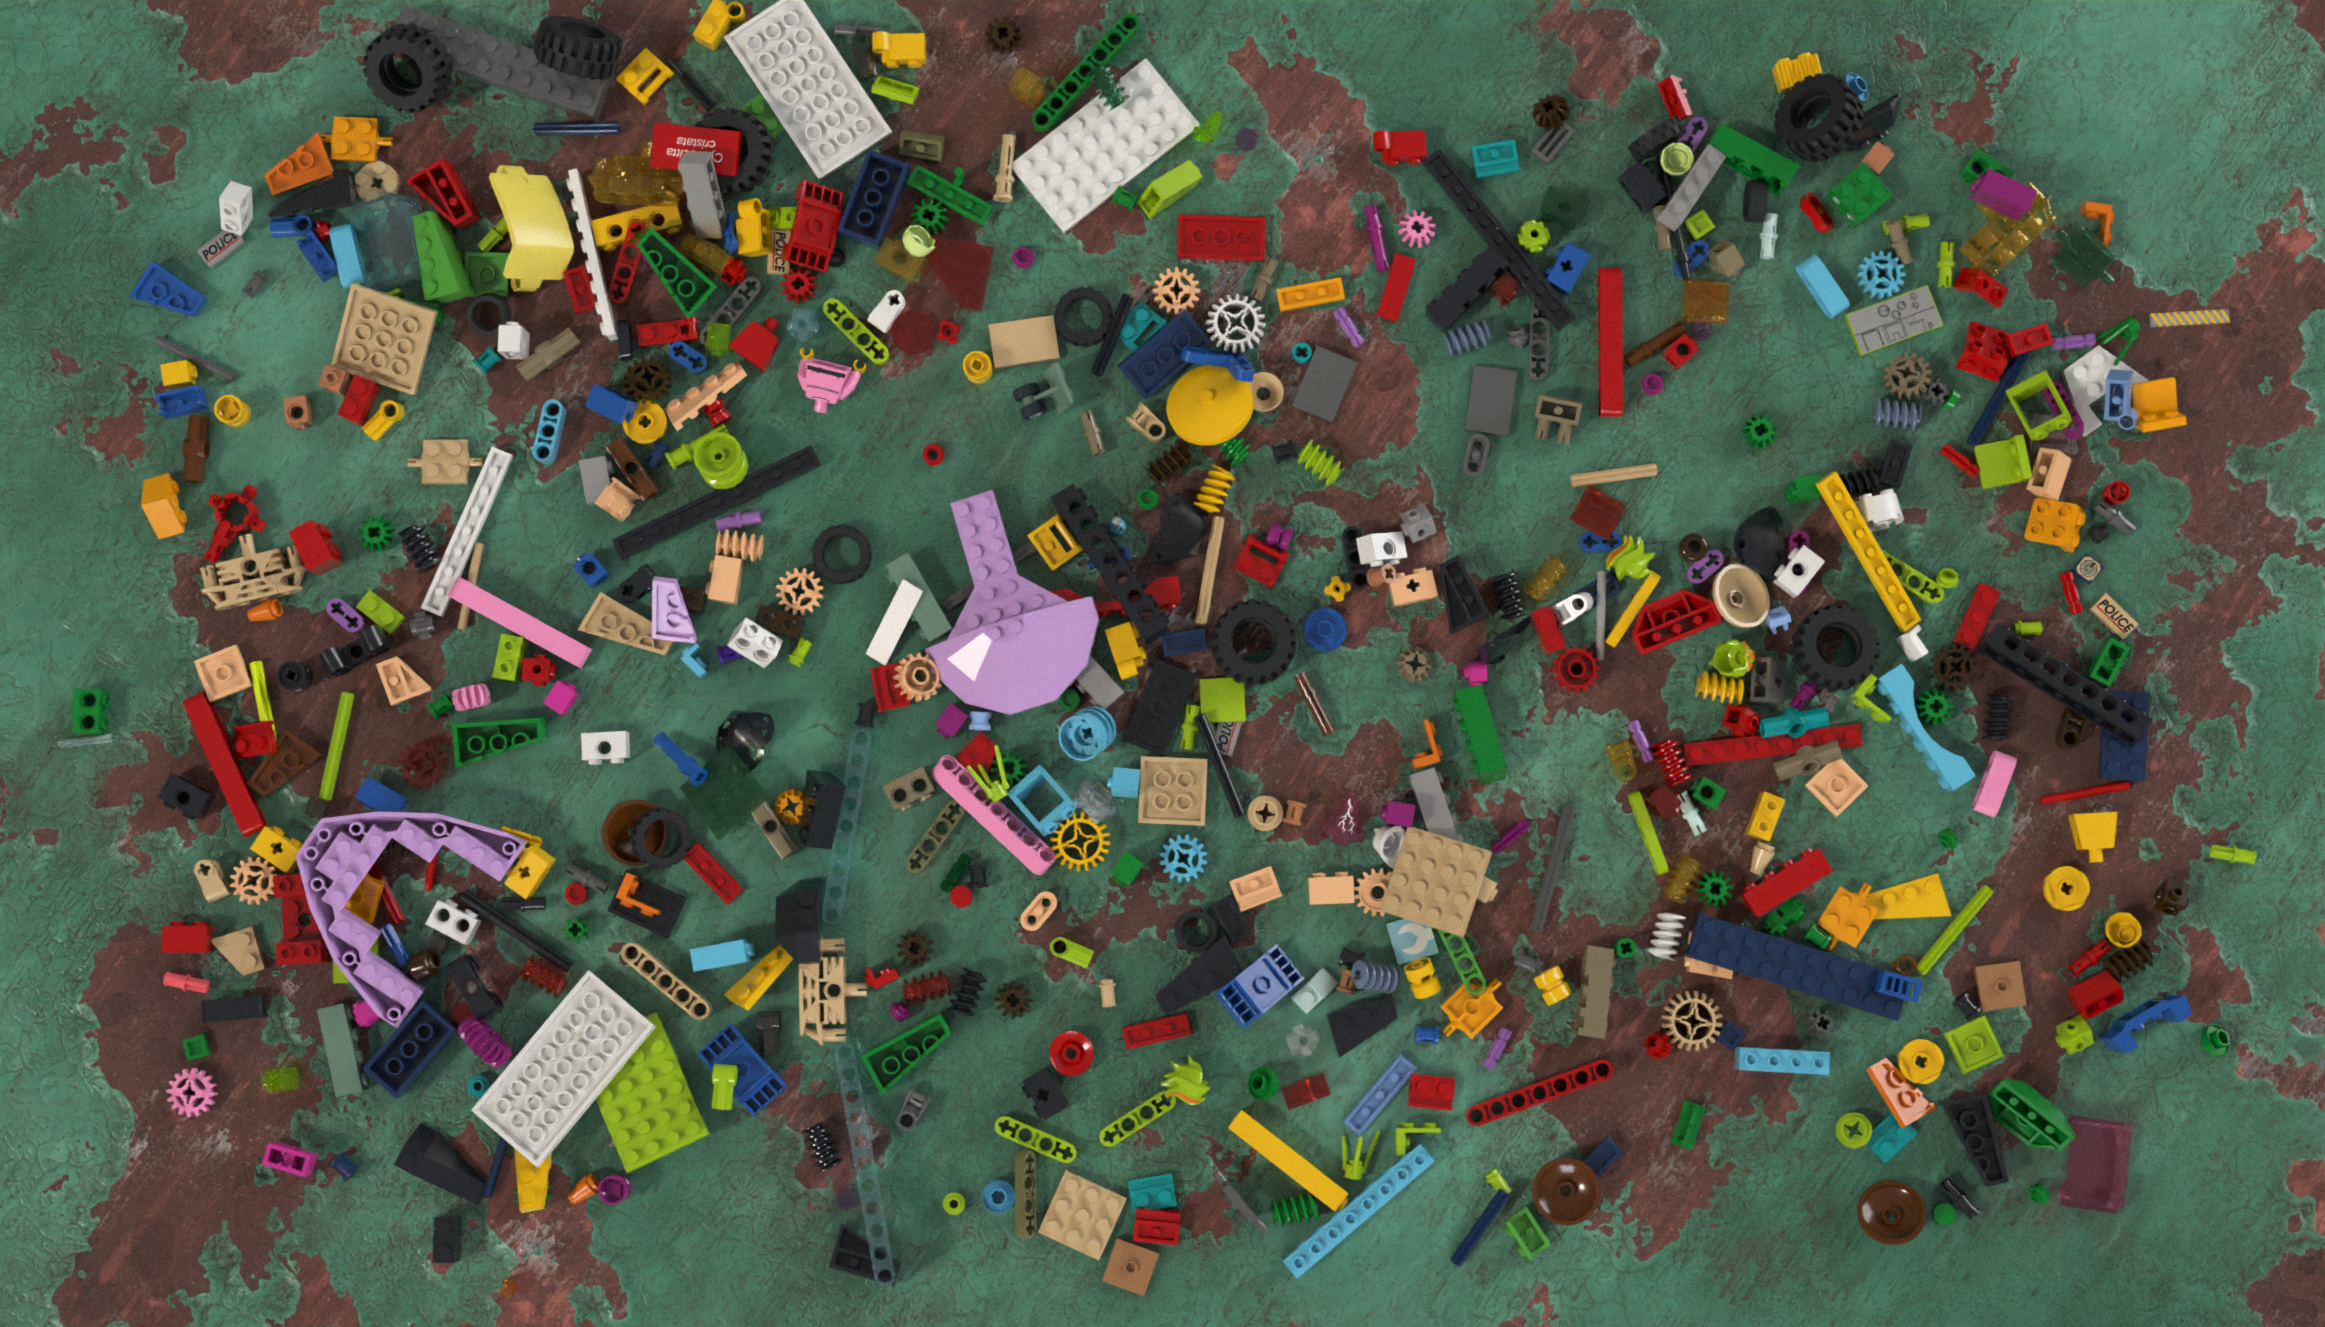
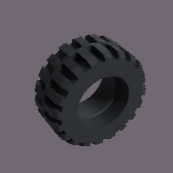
M548 16L539 24L534 54L540 63L560 73L563 72L567 75L584 79L589 78L590 80H605L616 74L623 44L618 34L606 29L602 25L599 26L593 22L568 16Z
M409 23L407 26L405 24H397L376 37L365 51L366 56L363 57V65L366 66L363 69L364 77H368L366 82L368 87L374 90L373 94L377 99L380 97L383 100V104L388 107L392 105L393 109L399 112L403 109L406 113L420 112L430 107L448 90L447 87L452 81L450 75L453 74V66L449 65L452 60L450 54L445 52L447 48L443 43L440 44L438 42V37L434 33L432 35L429 34L428 29L424 27L418 29L416 24ZM394 52L407 54L416 61L422 72V84L411 83L398 73L394 64Z
M1824 73L1815 74V77L1807 76L1802 82L1797 81L1793 84L1794 87L1791 90L1788 89L1785 92L1786 96L1784 99H1781L1778 103L1779 109H1776L1775 113L1777 120L1774 122L1778 138L1802 160L1817 162L1818 159L1825 161L1830 156L1832 158L1836 157L1841 150L1845 151L1849 147L1848 144L1851 141L1854 142L1857 137V131L1861 129L1862 123L1860 121L1864 117L1862 101L1843 79L1828 73L1824 75ZM1831 106L1827 117L1819 125L1807 129L1809 121L1819 110Z
M729 107L725 110L721 108L715 109L713 114H705L702 122H696L695 127L740 131L747 139L749 147L748 156L744 164L738 168L737 176L716 174L720 192L742 194V191L749 192L754 189V185L759 186L764 182L763 176H768L771 172L768 169L769 165H774L775 158L772 157V152H775V145L771 144L773 137L766 130L767 126L750 113Z
M1248 599L1246 602L1240 601L1235 603L1233 607L1227 608L1223 615L1218 618L1212 633V654L1218 668L1223 671L1226 677L1232 678L1234 682L1239 684L1244 683L1246 686L1257 684L1261 686L1267 682H1273L1287 670L1296 650V635L1288 615L1280 611V607L1275 604H1268V601L1265 600L1255 601V599ZM1250 622L1265 625L1274 637L1275 645L1272 654L1266 660L1259 663L1243 661L1237 656L1233 648L1235 632L1242 625Z
M1828 604L1826 607L1821 606L1800 622L1796 632L1793 633L1791 639L1793 644L1790 646V653H1794L1792 662L1793 665H1798L1799 670H1797V673L1800 677L1804 674L1807 677L1805 682L1809 685L1815 683L1817 684V689L1823 691L1827 688L1829 692H1837L1840 689L1842 691L1849 690L1866 679L1878 663L1876 659L1880 656L1881 649L1878 648V645L1881 643L1880 637H1875L1874 634L1877 629L1875 625H1869L1868 621L1870 618L1867 615L1862 617L1859 615L1860 610L1855 607L1850 610L1848 605L1841 604L1839 607H1836L1835 604ZM1835 629L1848 636L1854 647V658L1849 665L1835 667L1829 665L1820 657L1817 651L1816 640L1822 631Z

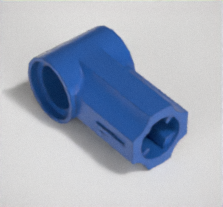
M299 214L296 217L271 218L270 231L273 238L307 237L306 233L310 230L316 234L315 226H317V222L305 214ZM308 221V228L302 231L303 223Z

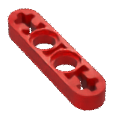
M633 221L628 227L608 290V296L614 303L624 302L629 294L641 251L634 241H628V238L633 240L635 231L632 228H636L637 225L642 226L641 230H644L647 225L643 221ZM630 245L636 247L638 254L635 257L627 256L625 253L626 247ZM627 266L631 270V275L628 278L621 277L618 272L620 267ZM615 279L628 283V286L623 284L621 292L624 293V296L620 295L619 298H616L615 293L612 292L619 285V282H615Z

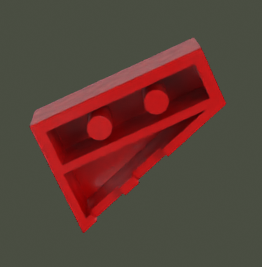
M441 158L406 180L409 185L415 188L423 198L427 199L454 226L466 229L482 219L450 161Z

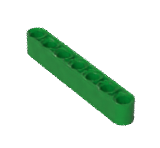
M1125 13L1036 109L1032 115V122L1037 132H1048L1135 38L1140 28L1139 19L1135 14ZM1130 21L1135 24V27L1127 29L1124 27V24ZM1117 37L1121 42L1118 45H1112L1109 42L1110 39ZM1103 53L1106 55V59L1098 61L1095 59V56ZM1089 69L1092 73L1089 77H1083L1080 74L1081 71ZM1069 85L1077 87L1074 93H1068L1065 89ZM1054 101H1060L1063 105L1059 109H1054L1051 107V104ZM1040 117L1048 119L1045 125H1039L1036 121Z

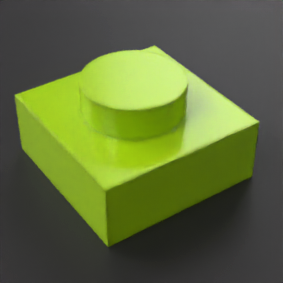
M1704 210L1699 211L1684 222L1696 241L1715 228V225Z

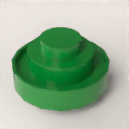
M2210 1024L2205 1026L2201 1032V1046L2216 1058L2224 1056L2229 1052L2230 1048L2228 1035L2219 1025Z
M1267 1067L1255 1069L1248 1081L1250 1094L1258 1100L1265 1101L1271 1099L1278 1089V1077L1275 1071Z

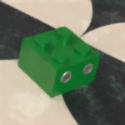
M1865 162L1826 195L1854 229L1893 196Z

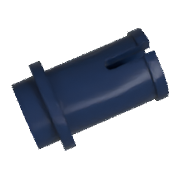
M659 439L656 443L653 442L654 447L645 460V463L656 469L664 453L669 452V445Z

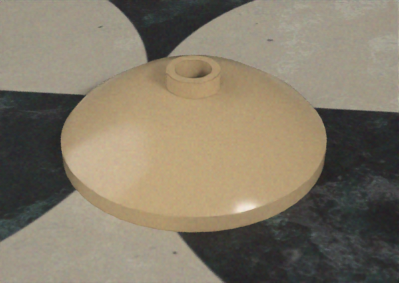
M1731 564L1721 569L1716 575L1713 582V598L1723 618L1730 624L1743 629L1753 628L1761 624L1768 615L1770 597L1768 589L1759 574L1745 565Z

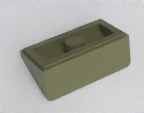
M902 130L898 155L941 162L945 136Z

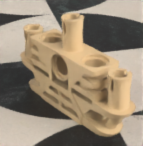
M253 534L238 537L243 557L215 563L216 568L220 569L217 571V575L221 576L219 579L220 585L217 583L214 566L200 568L205 588L201 592L207 594L216 603L214 607L216 610L230 609L300 592L303 590V587H300V583L303 580L304 572L307 571L295 545L292 546L293 548L291 546L286 548L291 568L285 565L287 558L283 557V555H286L283 549L278 548L256 554ZM255 561V563H256V568H255V570L252 571V572H249V570H248L249 564H250L251 562ZM294 577L293 586H289L288 578ZM225 593L226 600L222 601L218 594Z
M821 935L823 978H821V964H799L800 1035L804 1037L806 1034L824 1047V1042H846V1036H837V1034H846V1028L824 1029V1024H846V997H868V991L858 990L867 989L868 983H846V957H823L824 952L844 953L845 946L836 947L835 945L845 944V939H823ZM822 982H828L824 987V995L827 999H822ZM833 984H837L841 990L837 997L832 996L829 992L830 986ZM822 1003H824V1021H822ZM816 1023L817 1031L807 1028V1024Z

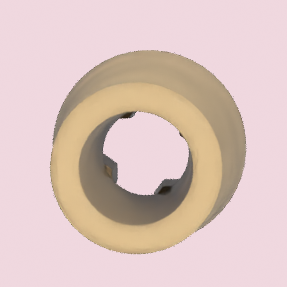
M1758 841L1757 846L1754 845L1749 871L1762 876L1765 868L1775 855V847Z

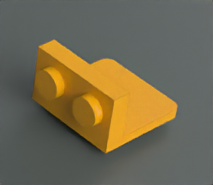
M2036 498L2032 505L2024 537L2028 541L2059 546L2064 552L2073 553L2080 541L2079 530L2085 523V511L2078 504Z

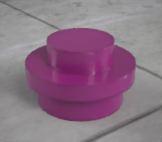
M1019 247L1012 254L1013 263L1018 268H1028L1034 261V254L1028 247Z
M1649 373L1642 379L1641 388L1648 395H1656L1663 389V380L1658 374Z
M893 1002L890 1005L889 1013L895 1020L903 1022L910 1017L909 1008L904 1003Z

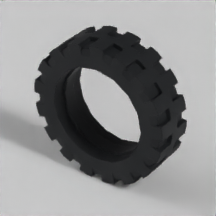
M1678 116L1672 117L1638 137L1637 140L1628 146V149L1636 162L1644 161L1659 153L1669 144L1676 142L1687 130Z
M1078 287V289L1069 290L1066 295L1064 294L1060 298L1061 300L1056 305L1054 316L1059 334L1065 341L1072 343L1074 346L1090 347L1089 345H1097L1102 339L1104 340L1113 319V311L1109 300L1103 293L1091 287ZM1087 299L1099 306L1102 312V321L1096 331L1081 335L1073 332L1068 327L1066 312L1072 303Z
M839 524L838 526L828 527L829 529L822 531L814 542L815 545L812 549L813 563L817 571L832 583L842 585L856 582L855 580L862 578L870 567L872 549L869 541L861 531L853 526ZM845 536L853 539L858 544L861 556L855 568L848 572L840 573L833 571L827 566L824 559V551L831 540L836 537Z
M653 808L648 812L645 811L639 819L635 820L634 828H631L630 834H632L630 845L633 847V853L637 855L641 862L655 868H669L673 864H678L681 862L680 859L682 857L685 858L687 855V849L691 847L690 838H692V833L689 831V824L684 820L683 816L669 809ZM662 819L668 820L675 826L678 839L673 851L660 857L654 856L647 851L643 839L648 826L654 821Z

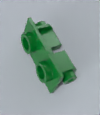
M1796 897L1794 899L1790 898L1779 908L1784 914L1782 917L1775 911L1763 921L1762 928L1767 933L1770 931V935L1781 938L1788 932V927L1794 922L1799 923L1805 917L1807 912L1805 904L1801 905V902Z
M1684 1100L1670 1143L1692 1150L1706 1108Z

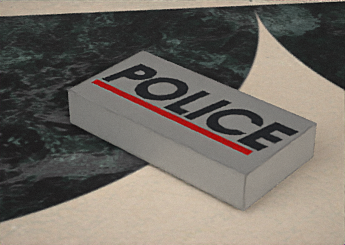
M223 230L199 248L197 252L209 268L213 269L242 247L246 241L241 235Z
M1242 722L1218 724L1215 739L1221 754L1232 757Z

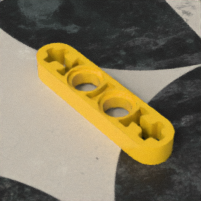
M1654 572V574H1649L1606 638L1605 642L1615 648L1659 582L1660 575Z

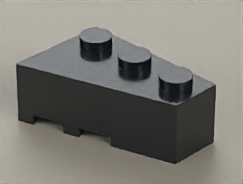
M1460 555L1439 565L1450 635L1491 615Z
M807 770L802 819L799 829V840L806 847L832 849L846 786L831 772Z
M1392 996L1326 1014L1339 1058L1398 1018Z
M842 1223L829 1268L895 1287L901 1263Z

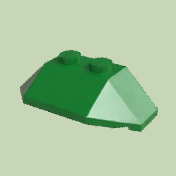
M2003 1078L1989 1092L1993 1119L2029 1147L2061 1151L2076 1137L2061 1110L2027 1083Z

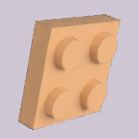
M238 645L230 646L194 661L209 702H215L253 686Z
M1843 759L1824 765L1804 785L1835 817L1843 812L1868 787Z

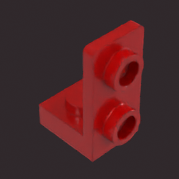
M1962 268L1953 288L1960 292H1974L1995 308L2001 307L2008 291L2005 286L1981 269Z

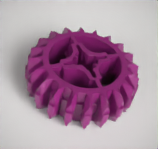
M470 1015L458 1027V1033L464 1042L480 1059L497 1069L501 1068L513 1056L510 1046L485 1020L479 1021L474 1015Z

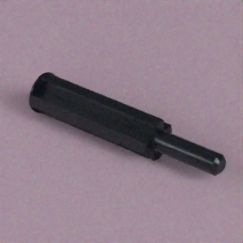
M673 57L668 59V63L680 75V81L707 112L711 111L717 103L688 70L684 71Z

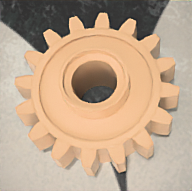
M920 652L916 653L914 657L912 654L906 656V659L903 658L899 661L901 666H897L894 669L899 674L893 676V679L899 681L895 688H902L900 695L907 693V700L915 697L916 702L922 700V697L926 701L930 699V695L934 696L937 694L935 688L938 689L942 686L939 683V670L936 664L929 659L928 654L921 657ZM929 665L935 669L936 676L931 673ZM915 672L920 673L922 676L921 682L916 680Z
M1372 868L1370 871L1371 875L1363 872L1364 879L1357 878L1356 881L1359 883V887H1354V890L1358 891L1354 899H1359L1360 901L1357 907L1364 906L1363 913L1366 914L1370 910L1373 917H1375L1376 912H1379L1381 917L1384 916V912L1380 911L1392 872L1389 871L1385 875L1383 874V868H1380L1378 873ZM1375 886L1383 889V896L1380 899H1375L1371 894L1372 888Z

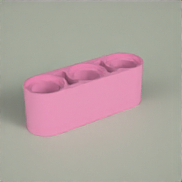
M1997 750L1993 751L1974 798L1972 810L1992 818L1996 816L2016 766L2017 758Z

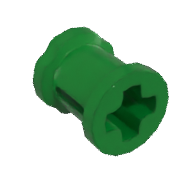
M1119 185L1111 203L1123 205L1132 212L1140 194H1133L1124 190L1123 186Z
M443 692L442 696L434 702L426 704L436 720H439L440 716L448 710L455 709L452 699L446 692Z
M1812 922L1802 938L1810 940L1822 951L1833 935L1825 933L1817 927V923Z
M1620 938L1614 943L1613 949L1618 957H1632L1636 952L1635 942L1632 939ZM1628 943L1627 948L1629 952L1622 953L1620 945Z

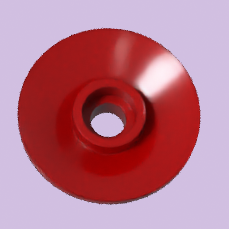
M1066 1031L1059 1034L1053 1040L1049 1049L1051 1064L1059 1073L1067 1076H1076L1085 1072L1090 1067L1094 1057L1091 1041L1084 1034L1077 1031ZM1069 1049L1076 1051L1075 1057L1068 1056L1067 1052Z

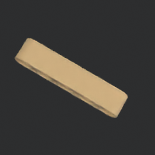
M628 943L621 949L623 960L695 1019L702 1020L712 1014V1004L642 945ZM632 946L638 951L635 959H631L628 956V950ZM648 961H652L655 964V969L652 973H648L645 970V964ZM665 975H669L672 978V984L669 987H665L662 984V978ZM682 989H686L689 992V998L685 1002L679 998V992ZM699 1003L706 1006V1013L703 1016L698 1015L696 1012V1007Z

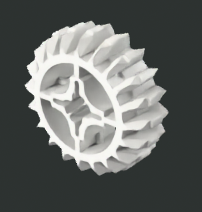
M1239 294L1235 295V300H1232L1231 296L1227 295L1226 303L1220 298V307L1216 304L1212 305L1213 310L1216 312H1208V316L1213 319L1206 320L1207 325L1213 326L1207 329V333H1215L1211 336L1210 340L1215 341L1219 339L1216 347L1219 348L1222 344H1225V352L1228 351L1229 347H1233V354H1236L1237 347H1240L1242 353L1245 352V345L1250 350L1253 349L1251 341L1258 344L1260 340L1257 336L1264 335V332L1258 328H1265L1266 323L1259 322L1265 318V315H1257L1261 311V307L1258 306L1253 309L1256 301L1252 300L1248 304V296H1244L1243 301H1240ZM1230 308L1243 309L1238 314L1226 312ZM1248 314L1252 316L1254 321L1252 332L1244 324ZM1220 316L1224 318L1228 325L1224 334L1220 332L1217 324ZM1241 318L1240 325L1231 329L1232 322L1230 320L1236 322ZM1236 333L1246 336V338L1241 340L1228 339Z

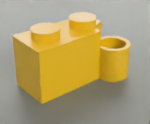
M712 0L693 32L696 42L715 52L731 24L741 23L745 19L746 15L742 5L739 2H731L726 5L721 0ZM734 9L741 10L738 16H731V12Z
M881 31L872 33V51L874 53H882V64L886 65L887 68H899L900 65L919 68L921 65H926L925 33L889 34L888 32Z
M757 198L740 201L738 203L740 217L735 219L738 254L750 258L772 254L770 210L763 209L760 200Z
M1130 622L1106 629L1105 634L1121 680L1138 675L1136 668L1144 666L1143 660L1147 658L1143 646L1138 647L1136 639L1140 637L1135 627H1131Z

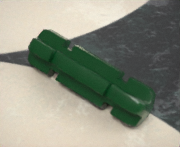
M966 853L960 855L959 861L955 862L946 875V880H943L939 888L945 893H950L954 887L952 885L957 883L965 871V867L972 861V858Z

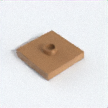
M2020 961L1974 967L1979 1005L1982 1007L1981 1011L2027 1005Z
M1117 1238L1102 1281L1144 1296L1159 1253Z

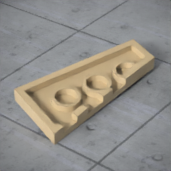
M601 592L578 628L579 631L664 656L667 655L675 642L652 638L651 621Z

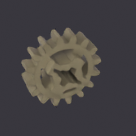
M1904 352L1903 358H1900L1898 354L1895 355V362L1892 360L1888 361L1890 368L1884 367V372L1887 374L1883 376L1884 382H1887L1885 384L1886 389H1891L1892 396L1898 393L1900 400H1902L1904 395L1907 396L1908 400H1911L1914 394L1919 398L1920 391L1927 392L1925 385H1931V379L1929 378L1932 377V371L1929 370V362L1924 363L1925 359L1923 356L1917 359L1916 353L1908 357L1907 352ZM1916 366L1921 369L1922 374H1920L1919 371H1916ZM1893 378L1899 381V386L1894 383Z

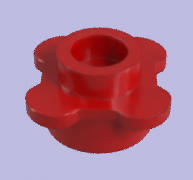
M317 219V226H315L316 235L327 243L328 238H330L329 228H331L328 220L321 222L320 219Z
M947 320L941 321L939 333L936 335L939 341H948L950 344H956L958 341L957 334L961 331V326L958 323L953 324Z

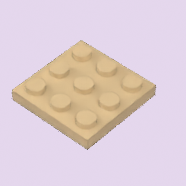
M1141 756L1138 823L1205 826L1208 759Z
M1066 1170L1038 1233L1099 1260L1127 1197Z

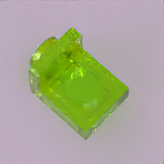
M1214 110L1212 116L1208 115L1204 127L1207 130L1194 127L1193 135L1196 136L1198 141L1214 143L1223 119V113Z
M708 322L705 349L711 352V356L724 357V354H730L728 345L730 342L731 325Z
M298 1066L265 1070L263 1086L267 1088V1093L300 1089Z

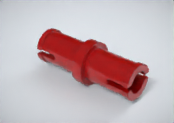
M2101 939L2100 942L2089 950H2084L2079 958L2068 964L2069 971L2078 966L2072 974L2075 977L2079 976L2088 967L2095 966L2097 960L2112 950L2111 946L2107 945L2101 949L2107 943V941Z

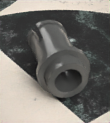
M260 270L253 272L254 276L242 289L252 299H254V296L264 284H268L267 280L269 277Z
M1517 952L1513 966L1528 970L1534 975V973L1539 974L1543 962L1539 961L1538 957L1534 959Z

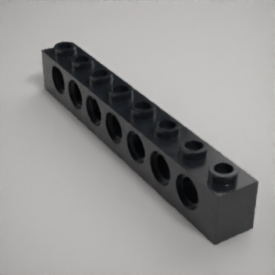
M1071 484L1052 496L1051 500L1145 644L1149 645L1169 632L1167 624L1170 622L1163 611L1159 613L1155 608L1158 604L1152 594L1147 596L1143 590L1146 586L1140 576L1135 577L1132 573L1134 568L1128 558L1124 560L1120 555L1122 549L1116 540L1112 542L1108 537L1111 533L1104 523L1100 524L1096 519L1099 515L1092 505L1088 507L1084 501L1087 497L1081 488L1076 489L1074 484ZM1074 507H1082V510L1079 513H1071V510ZM1086 524L1094 525L1091 531H1084L1083 527ZM1102 541L1106 543L1102 549L1094 548L1097 542ZM1108 560H1117V564L1115 566H1106ZM1121 577L1129 578L1128 583L1124 585L1118 584V580ZM1133 595L1141 596V599L1136 603L1129 601ZM1149 612L1153 614L1152 618L1148 621L1141 619L1144 613Z
M1997 623L1979 649V652L2132 748L2142 739L2153 720L2145 712L2135 709L2124 699L2108 692L2105 687L2098 686L2084 674L2074 671L2066 663L2050 656L2047 651L2037 648L2028 639L2013 633L2007 626Z

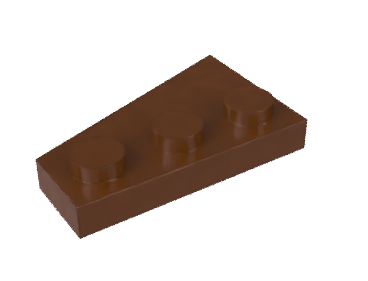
M285 729L276 742L277 753L267 754L247 782V785L267 797L322 757L323 754L291 731Z

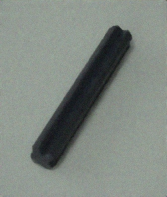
M1122 294L1091 370V373L1102 377L1134 301L1132 295Z

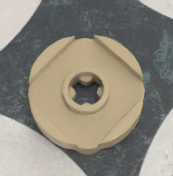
M382 161L366 164L354 177L358 195L368 204L385 206L394 201L398 195L399 175L390 165ZM374 180H383L380 189L377 187L373 188Z

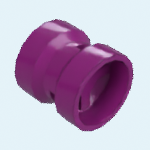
M1272 523L1266 544H1276L1281 549L1287 550L1293 529H1283L1278 524Z

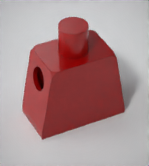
M770 316L763 326L752 321L728 346L732 351L766 373L780 344L779 338L773 334L780 323Z

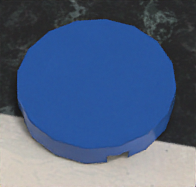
M1329 607L1319 608L1307 616L1303 626V634L1307 643L1313 649L1322 652L1332 651L1344 642L1347 634V625L1344 617L1337 610Z

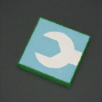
M1403 918L1384 923L1397 966L1410 963L1419 958H1428L1440 954L1432 927Z

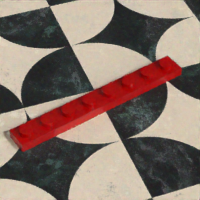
M1860 724L1809 729L1802 736L1794 738L1789 734L1767 738L1757 735L1682 744L1685 765L1694 766L1795 754L1803 746H1813L1815 748L1837 740L1840 749L1863 746Z

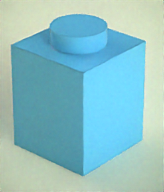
M1114 767L1113 775H1108L1107 788H1111V796L1138 799L1140 769Z

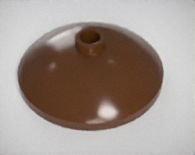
M632 799L616 805L608 813L602 827V841L606 851L614 860L627 866L645 865L632 851L633 847L630 845L632 835L628 834V830L631 827L634 828L635 820L639 819L642 813L657 808L655 805L644 800ZM662 819L654 821L644 833L643 841L645 848L654 856H659L667 843V821Z
M1561 1157L1553 1159L1541 1167L1534 1178L1532 1195L1535 1206L1547 1220L1558 1225H1576L1588 1219L1596 1210L1600 1200V1185L1596 1174L1587 1164L1575 1158ZM1568 1185L1571 1190L1568 1193H1564L1562 1187Z
M1881 1181L1867 1188L1861 1195L1857 1206V1217L1863 1231L1873 1240L1886 1245H1901L1916 1238L1923 1230L1926 1222V1206L1920 1194L1911 1186L1899 1181ZM1894 1217L1895 1221H1889L1887 1218Z

